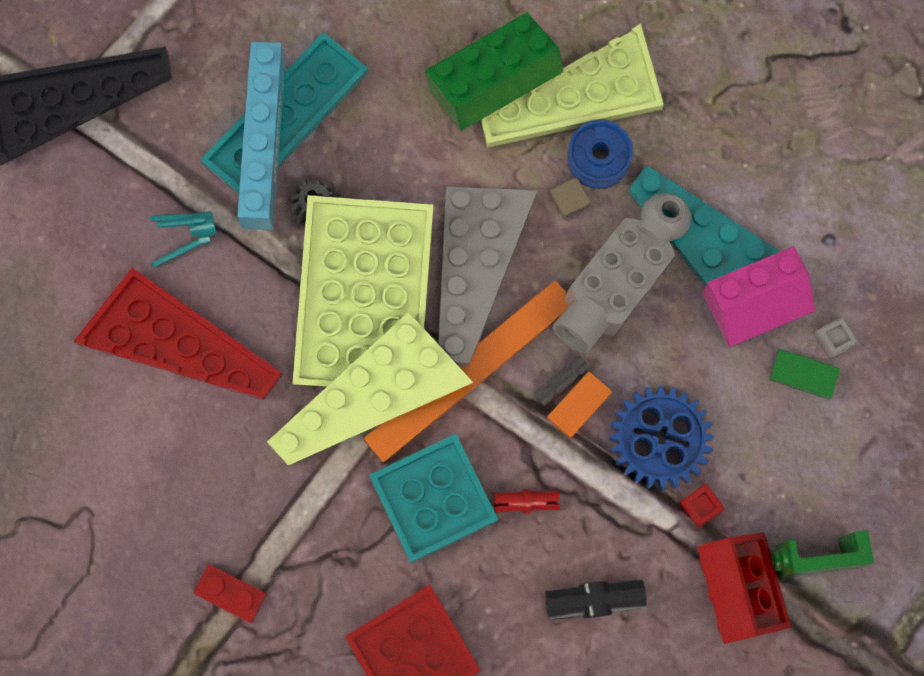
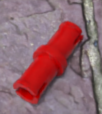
M523 488L522 492L493 493L495 513L523 511V514H530L531 511H559L560 509L558 490L530 491L529 488Z

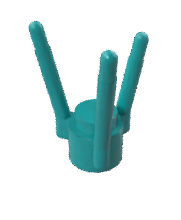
M212 211L151 216L150 220L153 222L162 221L157 223L158 228L189 225L191 236H198L199 238L152 262V266L157 267L200 245L211 243L209 236L217 235Z

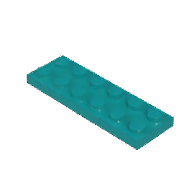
M324 32L285 71L278 168L369 73L368 68ZM245 114L200 159L205 167L237 194H239Z

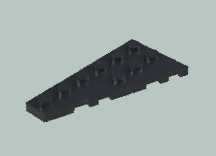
M160 47L0 75V166L171 80L172 73L167 48Z

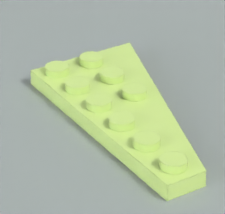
M641 24L632 28L631 32L624 36L616 37L609 41L608 45L598 51L590 52L563 68V73L480 120L487 148L580 128L583 124L593 120L612 121L662 110L664 103Z
M408 312L270 438L267 443L287 465H292L472 384L473 381Z

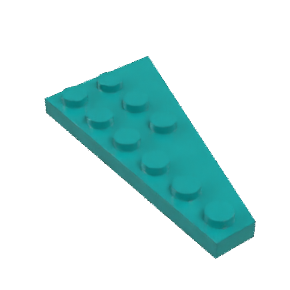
M648 165L644 167L628 191L641 209L650 197L660 193L674 194L682 198L688 205L691 212V225L687 233L681 238L669 242L679 251L684 262L704 286L709 281L781 252ZM662 210L665 216L674 218L671 212Z

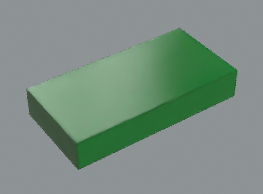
M779 349L769 380L830 400L833 396L840 368Z

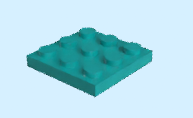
M457 434L449 436L369 475L411 564L498 522V518Z

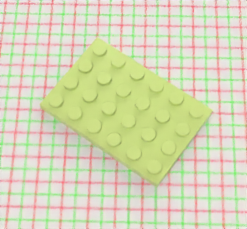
M308 195L293 384L327 387L408 312L425 328L434 205Z

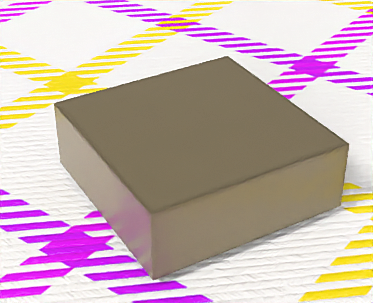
M577 177L551 189L549 192L563 219L591 206V201Z

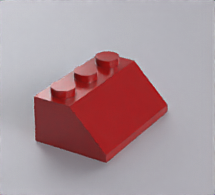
M765 532L729 537L697 547L700 555V565L704 570L709 588L708 595L713 603L717 618V628L722 636L723 644L792 628L777 574L773 568L772 556Z

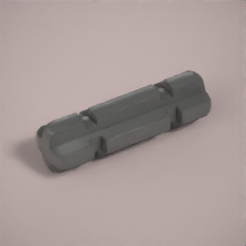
M581 356L573 359L569 367L565 366L547 381L546 386L542 385L535 391L534 396L537 401L543 406L548 405L554 399V395L558 396L576 381L577 376L581 377L588 371L589 366Z

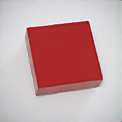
M707 483L679 502L697 528H700L725 510Z

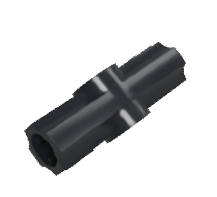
M643 580L622 581L608 584V581L580 584L576 588L545 591L548 620L567 619L577 616H583V618L613 615L612 612L647 608V596Z

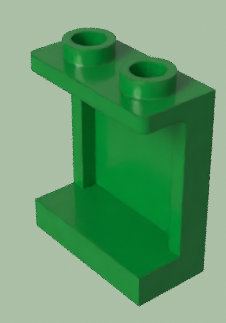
M868 530L855 531L838 538L841 554L800 558L798 556L796 540L788 539L775 545V551L772 552L773 568L775 571H779L780 578L853 570L874 564Z

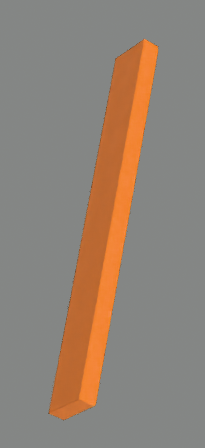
M556 280L553 281L479 342L470 366H459L473 381L472 384L385 422L363 438L383 464L555 323L568 307L564 300L567 292Z

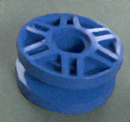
M593 120L583 124L573 134L567 153L568 167L574 178L577 177L582 185L592 189H607L618 184L626 176L633 157V148L627 132L618 124L607 120ZM596 150H601L606 153L607 158L597 159L592 153Z

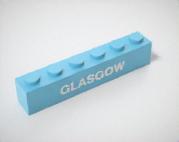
M251 42L237 215L243 229L274 230L286 62L282 43Z

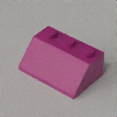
M795 246L709 281L702 291L729 348L815 311L809 274Z

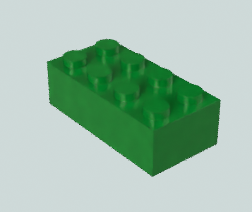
M526 12L426 69L425 74L431 94L460 131H463L563 73L560 48L532 16Z

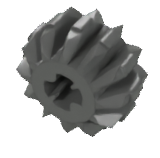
M307 177L305 179V187L296 184L295 190L298 194H291L289 199L293 203L290 207L291 214L297 215L296 220L298 224L301 225L306 222L308 195L341 198L340 192L334 191L335 187L332 182L324 185L323 178L319 177L316 183L312 184L311 179Z

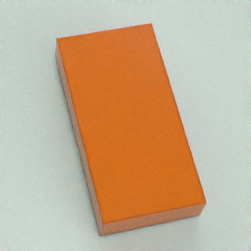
M588 371L547 416V420L566 437L571 439L607 400L612 391Z

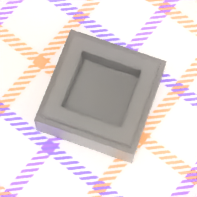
M843 316L814 332L829 359L838 356L859 343Z

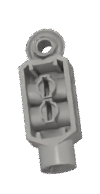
M660 193L650 197L641 209V220L624 218L576 278L564 298L568 307L553 325L554 332L566 345L580 353L586 354L592 349L602 334L616 335L675 257L674 250L669 241L681 238L687 233L691 225V212L682 198L671 193ZM662 210L671 212L674 218L665 216Z

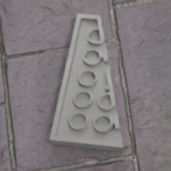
M446 187L439 346L458 366H470L486 321L516 250L518 240L537 197L538 190Z

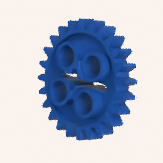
M659 386L656 394L653 395L651 389L647 387L644 391V398L635 392L633 394L634 404L628 400L623 402L622 405L627 412L622 410L616 411L615 416L621 422L615 421L610 425L612 429L618 431V433L609 436L610 441L618 442V445L611 449V453L621 454L616 465L626 463L628 467L624 472L625 476L632 472L636 473L634 483L637 484L642 478L647 479L646 485L648 489L656 481L660 490H664L667 481H669L673 489H676L679 485L678 478L685 484H688L691 481L688 472L698 476L701 471L696 464L702 466L708 464L709 461L702 454H711L713 452V448L705 445L706 442L714 439V435L705 433V430L712 426V422H702L701 419L707 411L696 412L695 408L699 401L695 400L688 404L686 402L687 392L678 398L676 397V388L673 387L667 395L664 393L663 386ZM642 413H654L657 418V424L653 426L645 424L642 420ZM673 421H684L687 424L688 432L686 434L677 433L673 428ZM634 429H639L640 431L647 433L649 435L636 434L634 433ZM659 431L664 432V438L667 439L663 445L658 443L659 438L656 437ZM674 441H685L689 444V447H684ZM636 442L646 443L649 446L650 454L648 456L638 455L634 450V444ZM674 450L678 452L681 457L680 464H670L665 457L666 451Z

